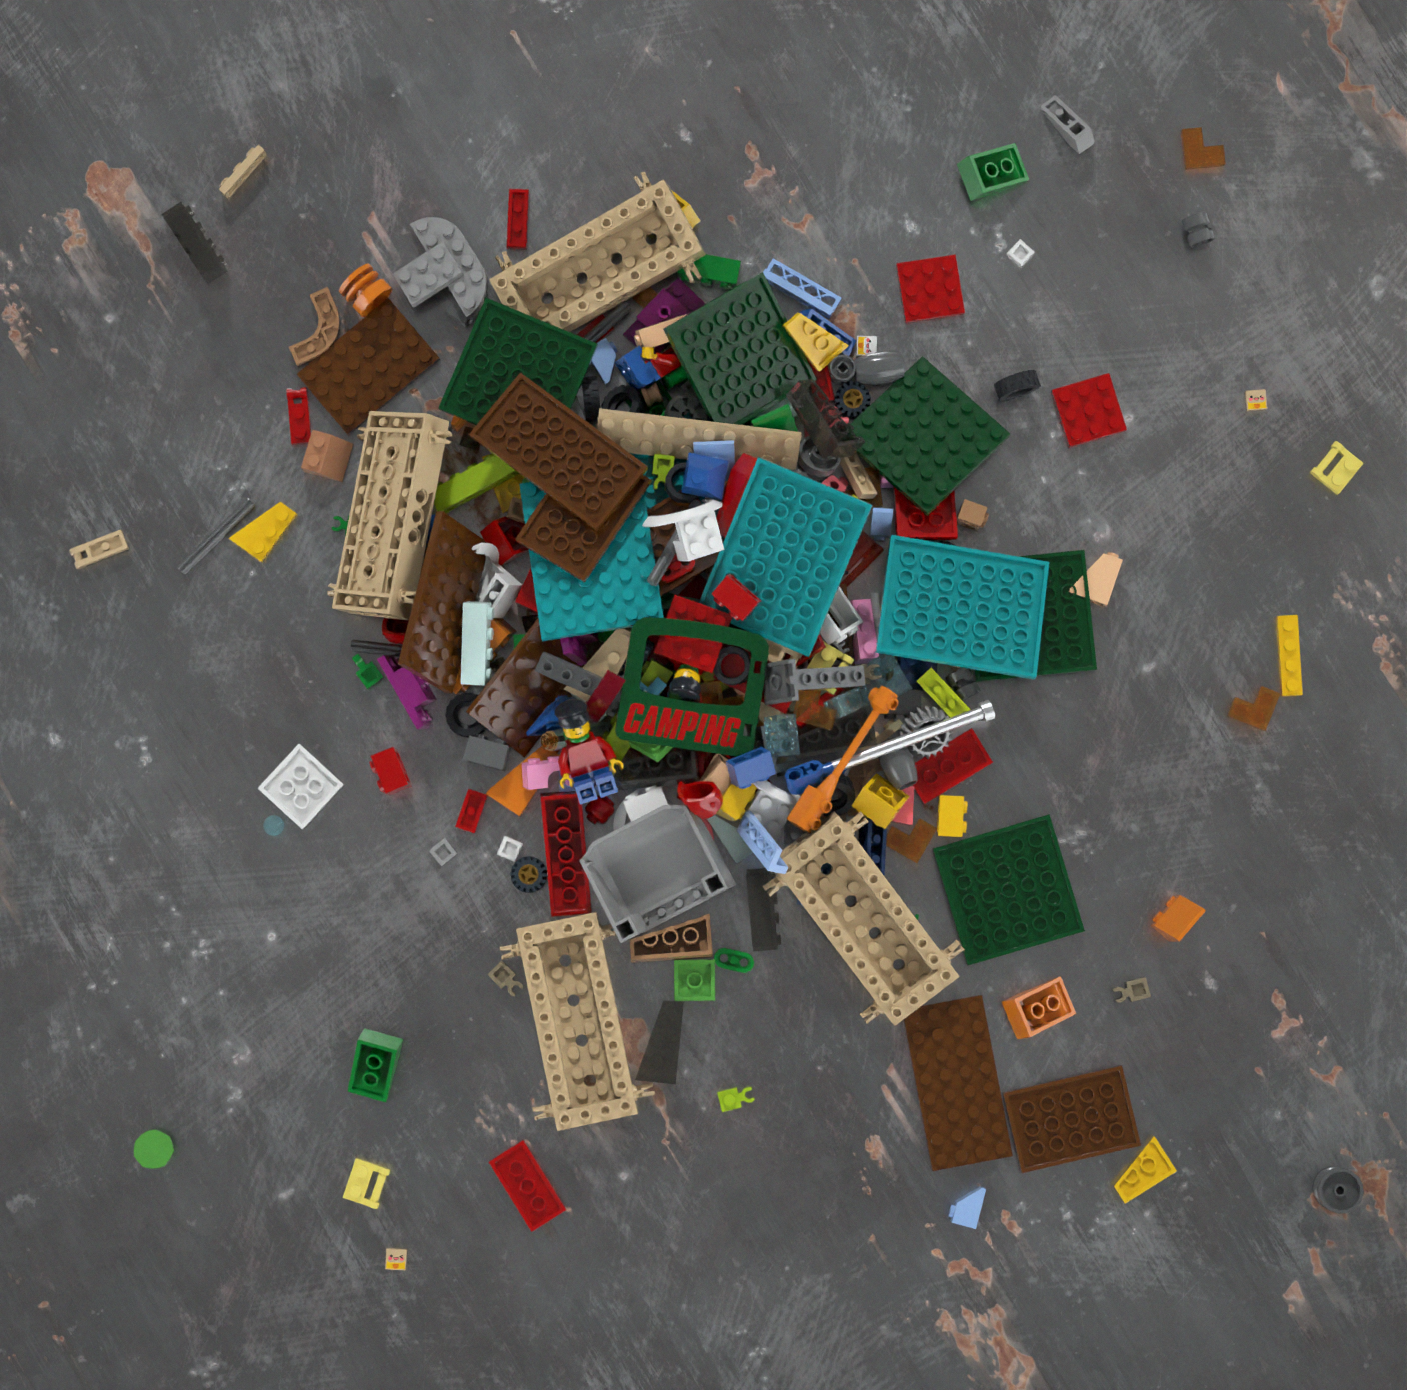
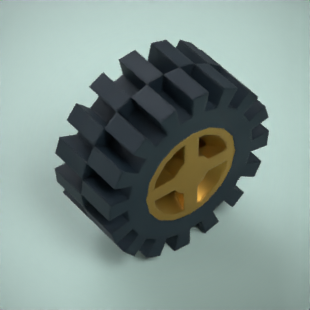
M853 381L845 382L836 392L835 407H837L838 413L842 414L843 417H849V419L857 418L870 406L871 395L864 384L861 385L858 381L856 383Z
M532 856L522 857L512 866L510 872L511 881L522 892L533 893L538 891L547 881L546 866L538 858Z

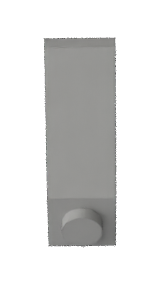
M1056 95L1040 106L1042 112L1060 135L1078 154H1081L1095 143L1091 128Z

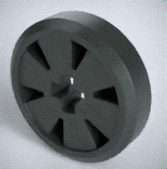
M688 393L674 397L668 403L664 415L685 418L681 414H685V411H688L689 415L692 416L689 419L709 421L698 396Z

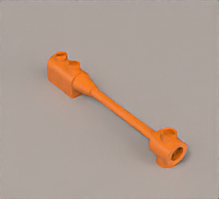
M884 686L880 688L875 687L870 691L868 699L873 708L872 712L832 774L817 788L810 785L807 786L787 817V820L794 826L808 834L812 830L816 831L820 828L822 814L829 813L832 809L831 798L837 786L838 778L880 714H888L889 710L897 708L899 703L897 694Z

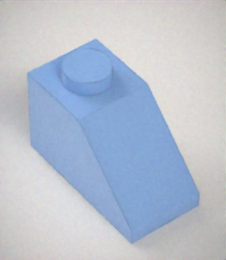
M605 338L597 343L598 347L591 363L607 388L611 383L617 359L615 353L618 350L612 341L608 342Z
M872 509L870 513L869 537L874 538V541H886V538H890L893 509Z
M980 1186L956 1200L955 1204L951 1205L948 1217H951L950 1221L976 1229L986 1188Z

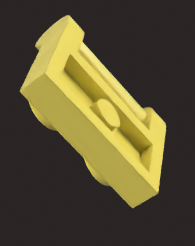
M1335 441L1331 445L1332 449L1310 473L1338 495L1363 465V462L1345 449L1341 443ZM1338 453L1343 456L1327 476L1323 474V471Z
M824 642L826 648L813 656L806 669L832 667L836 658L842 660L839 667L852 665L854 659ZM828 688L823 690L834 695L837 689Z
M356 1158L343 1198L378 1209L380 1204L378 1200L386 1176H389L391 1169ZM373 1171L379 1174L371 1198L368 1199L365 1198Z

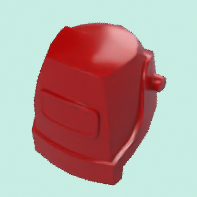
M384 618L382 621V634L389 642L403 644L409 620Z
M681 781L678 784L677 792L680 799L694 815L707 819L716 815L721 808L723 794L714 782L700 781L684 784Z

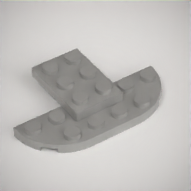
M428 217L414 221L410 225L426 252L393 273L395 279L413 307H416L448 286L467 319H471L481 309L486 290L488 289V278L484 267L465 236L450 221L437 217Z

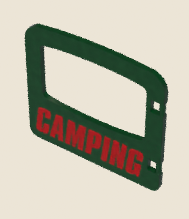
M643 617L637 620L630 632L623 677L625 682L621 690L615 728L616 736L622 740L730 756H740L752 751L769 655L767 641L756 633L704 622ZM650 635L682 636L716 641L748 649L751 652V659L743 703L741 705L706 704L668 698L642 691L639 685L647 638ZM755 661L762 662L760 673H753ZM745 724H752L750 736L743 735Z

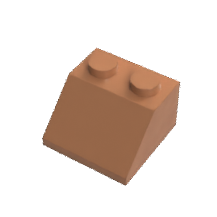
M312 430L301 469L307 473L343 482L354 444L336 436Z

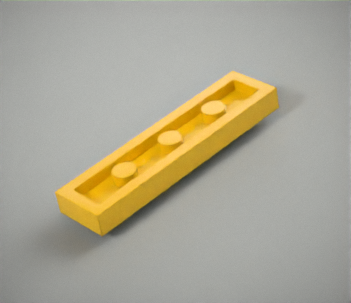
M1298 615L1276 616L1281 696H1301L1303 691Z

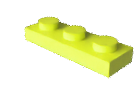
M932 667L917 680L921 687L950 718L971 710Z

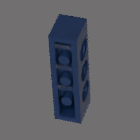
M866 818L868 823L859 828L858 842L885 876L887 828L879 827L870 818Z

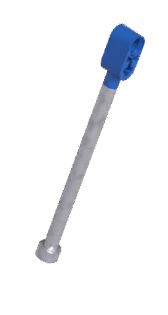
M989 700L978 703V708L854 753L845 769L983 719L984 722L995 719L994 709ZM841 758L823 765L821 762L813 760L788 769L785 773L789 793L793 795L802 794L808 785L817 788L825 780L826 776L832 774Z

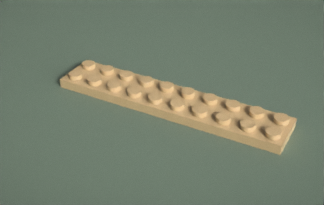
M600 408L597 429L629 453L654 456V454L675 456L677 459L687 460L688 453H694L693 442L734 440L735 463L745 453L755 458L761 457L789 470L796 469L802 436L801 432Z

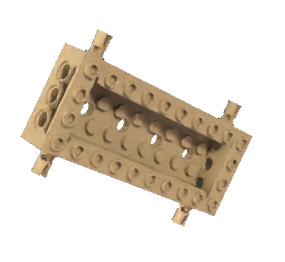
M641 172L644 183L637 176L634 177L641 193L515 265L512 264L507 252H502L505 262L498 255L495 259L503 272L489 280L503 305L571 332L682 268L688 276L690 283L695 282L692 272L700 280L702 276L696 268L694 261L705 256L706 253L665 180L663 179L652 186L646 173ZM656 234V243L648 244V235ZM615 254H621V263L613 264L612 257ZM585 273L588 277L587 282L579 284L577 281L578 276ZM546 293L553 295V300L549 304L543 302V296Z
M369 411L367 427L358 428V430L364 432L363 434H357L359 440H364L337 583L329 584L328 587L334 588V590L327 591L329 596H334L333 609L354 615L409 620L419 583L445 444L451 443V441L446 440V437H452V433L448 431L449 421L427 413Z
M833 811L821 821V826L818 830H812L810 834H803L782 850L780 857L788 866L785 874L776 873L777 876L763 885V888L765 890L771 888L767 892L770 897L784 885L788 886L874 998V1003L862 1013H859L862 1018L866 1017L864 1019L865 1022L868 1024L879 1014L885 1013L893 1025L896 1026L960 977L950 964V960L965 949L959 946L958 940H955L946 949L940 950L854 837V832L868 823L866 818L860 820L864 816L860 811L859 814L846 823ZM825 863H829L832 866V870L828 874L821 872V866ZM849 895H853L856 898V902L852 906L845 904V899ZM878 927L880 929L879 935L874 938L870 937V929ZM896 959L904 961L902 968L895 969L893 967Z
M597 912L516 929L518 936L517 944L500 947V951H511L502 955V960L515 956L522 957L551 1099L548 1105L532 1107L533 1112H544L534 1116V1119L553 1116L557 1131L638 1114L637 1098L655 1095V1091H644L653 1087V1082L638 1086L632 1084L603 943L605 937L615 936L616 933L611 931L613 929L611 924L602 926L599 923ZM564 954L571 957V964L566 967L560 964V957ZM575 994L579 997L580 1002L577 1006L569 1005L568 998L570 995ZM583 1034L588 1038V1043L585 1046H579L576 1043L578 1035ZM587 1075H593L596 1078L594 1086H587L585 1084L584 1078Z

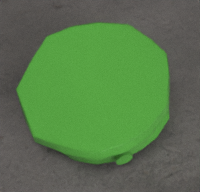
M156 1129L148 1130L136 1139L133 1156L142 1167L158 1169L165 1166L174 1152L173 1143L169 1135Z

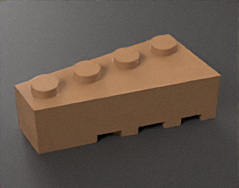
M710 914L630 939L631 963L712 957Z

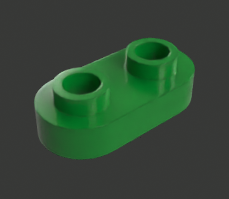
M721 948L714 955L715 963L720 968L747 973L754 966L753 957L745 952ZM722 954H726L728 956V960L726 962H722L720 960V956ZM741 959L748 961L747 966L743 967L740 965Z

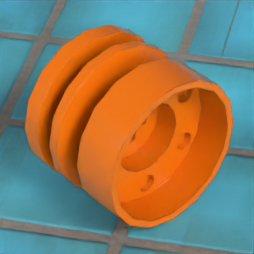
M369 263L362 265L352 272L339 288V293L342 296H346L345 299L348 302L355 300L353 308L362 317H366L384 302L393 291L392 287L384 279L376 281L379 274L377 271H373V267Z

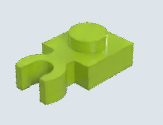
M654 454L652 475L657 476L653 483L654 490L657 489L659 482L665 485V478L669 470L674 467L675 456Z
M737 1087L717 1092L722 1112L741 1108V1101L753 1102L755 1100L754 1097L746 1098L745 1093L752 1090V1087H745L739 1093Z

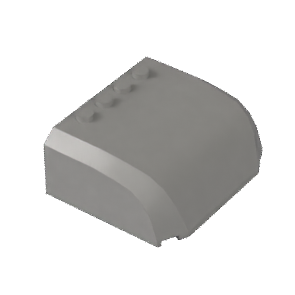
M663 805L592 842L583 858L580 859V863L620 943L633 939L736 885L704 822L700 817L694 815L687 805Z

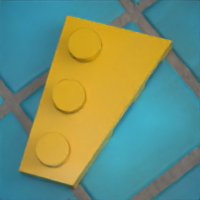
M799 312L783 325L814 368L819 372L849 346Z
M279 502L229 537V539L260 562H263L297 516V513L282 502Z
M1155 1136L1114 1185L1124 1204L1177 1172Z

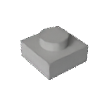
M446 838L429 850L441 866L458 854Z

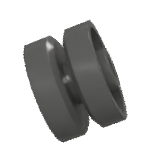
M819 434L809 435L800 443L796 469L807 472L808 478L821 483L833 475L841 462L840 449L827 436Z
M1331 1166L1321 1170L1313 1183V1195L1317 1202L1323 1208L1338 1214L1349 1213L1355 1210L1361 1203L1364 1195L1363 1184L1360 1178L1353 1171L1339 1166Z

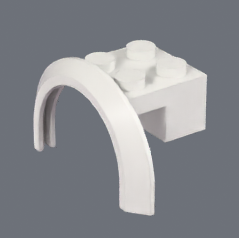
M702 499V502L705 504L688 510L666 515L649 516L642 525L643 527H655L675 523L679 539L673 541L678 561H691L724 550L714 510L722 507L723 504L714 499Z
M479 543L474 545L472 550H476L477 554H485L486 562L476 598L479 602L492 603L494 618H504L521 590L522 584L498 564L499 551L496 546L491 543Z
M767 780L754 782L753 784L758 788L756 796L750 803H747L744 809L751 811L768 833L777 836L802 794L793 795L777 788Z
M654 785L638 789L628 795L619 805L614 816L613 829L615 831L626 825L627 813L632 822L663 805H668L666 799L670 800L674 805L685 804L676 798L677 791L665 786Z

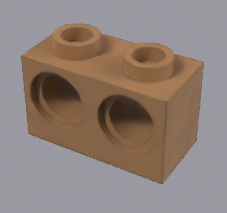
M964 499L957 515V525L977 532L987 522L989 514L986 511L988 507Z

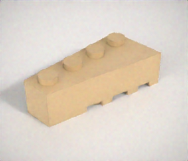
M628 628L616 629L585 664L583 669L601 677L604 676L607 670L619 676L627 658L631 630ZM566 686L564 690L585 701L590 697V695L572 687Z

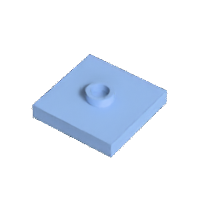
M734 440L693 442L694 454L728 461L725 481H728L731 469L735 465Z

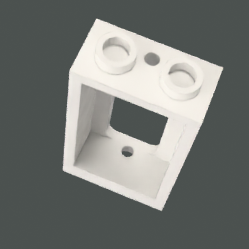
M840 587L829 609L840 628L837 627L830 615L827 614L820 634L828 645L835 641L839 644L847 638L846 634L850 637L859 630L857 626L864 622Z

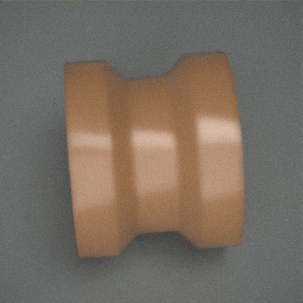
M657 383L652 384L649 388L644 387L641 389L648 407H651L655 402H663Z

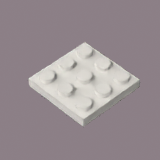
M298 744L258 789L301 829H304L344 784L301 744Z

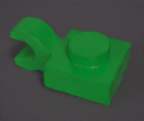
M359 654L352 657L360 669L356 672V675L367 689L384 678L372 661L366 664Z

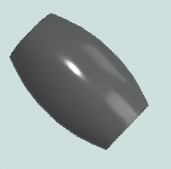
M875 352L854 360L856 365L855 378L859 383L870 385L887 384L901 379L905 375L902 354Z
M907 747L878 757L886 778L897 790L906 789L917 783L916 765Z

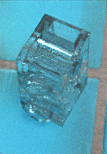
M859 686L823 702L831 721L869 705V692L866 686Z
M783 714L764 717L766 748L770 751L771 757L800 755L796 715Z

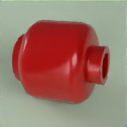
M597 795L598 799L590 801L585 806V812L588 814L586 818L594 825L596 823L605 824L615 812L613 807L615 804L607 796L601 798Z

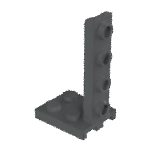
M547 652L542 653L535 669L536 672L590 696L602 679L599 675ZM621 671L619 674L621 678L624 677L623 671ZM622 687L606 714L614 717L619 707Z
M795 659L767 663L763 686L765 705L798 701V690L866 686L864 665L796 669Z
M768 725L756 727L754 750L763 747L770 751L777 777L784 776L788 769L809 761L816 760L823 765L829 761L842 758L847 749L777 764L778 755L772 745V740L774 739L772 730L769 729Z

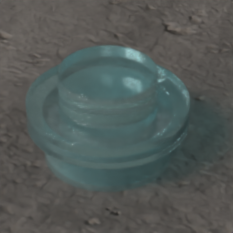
M269 816L264 821V830L269 835H279L284 829V822L279 816Z

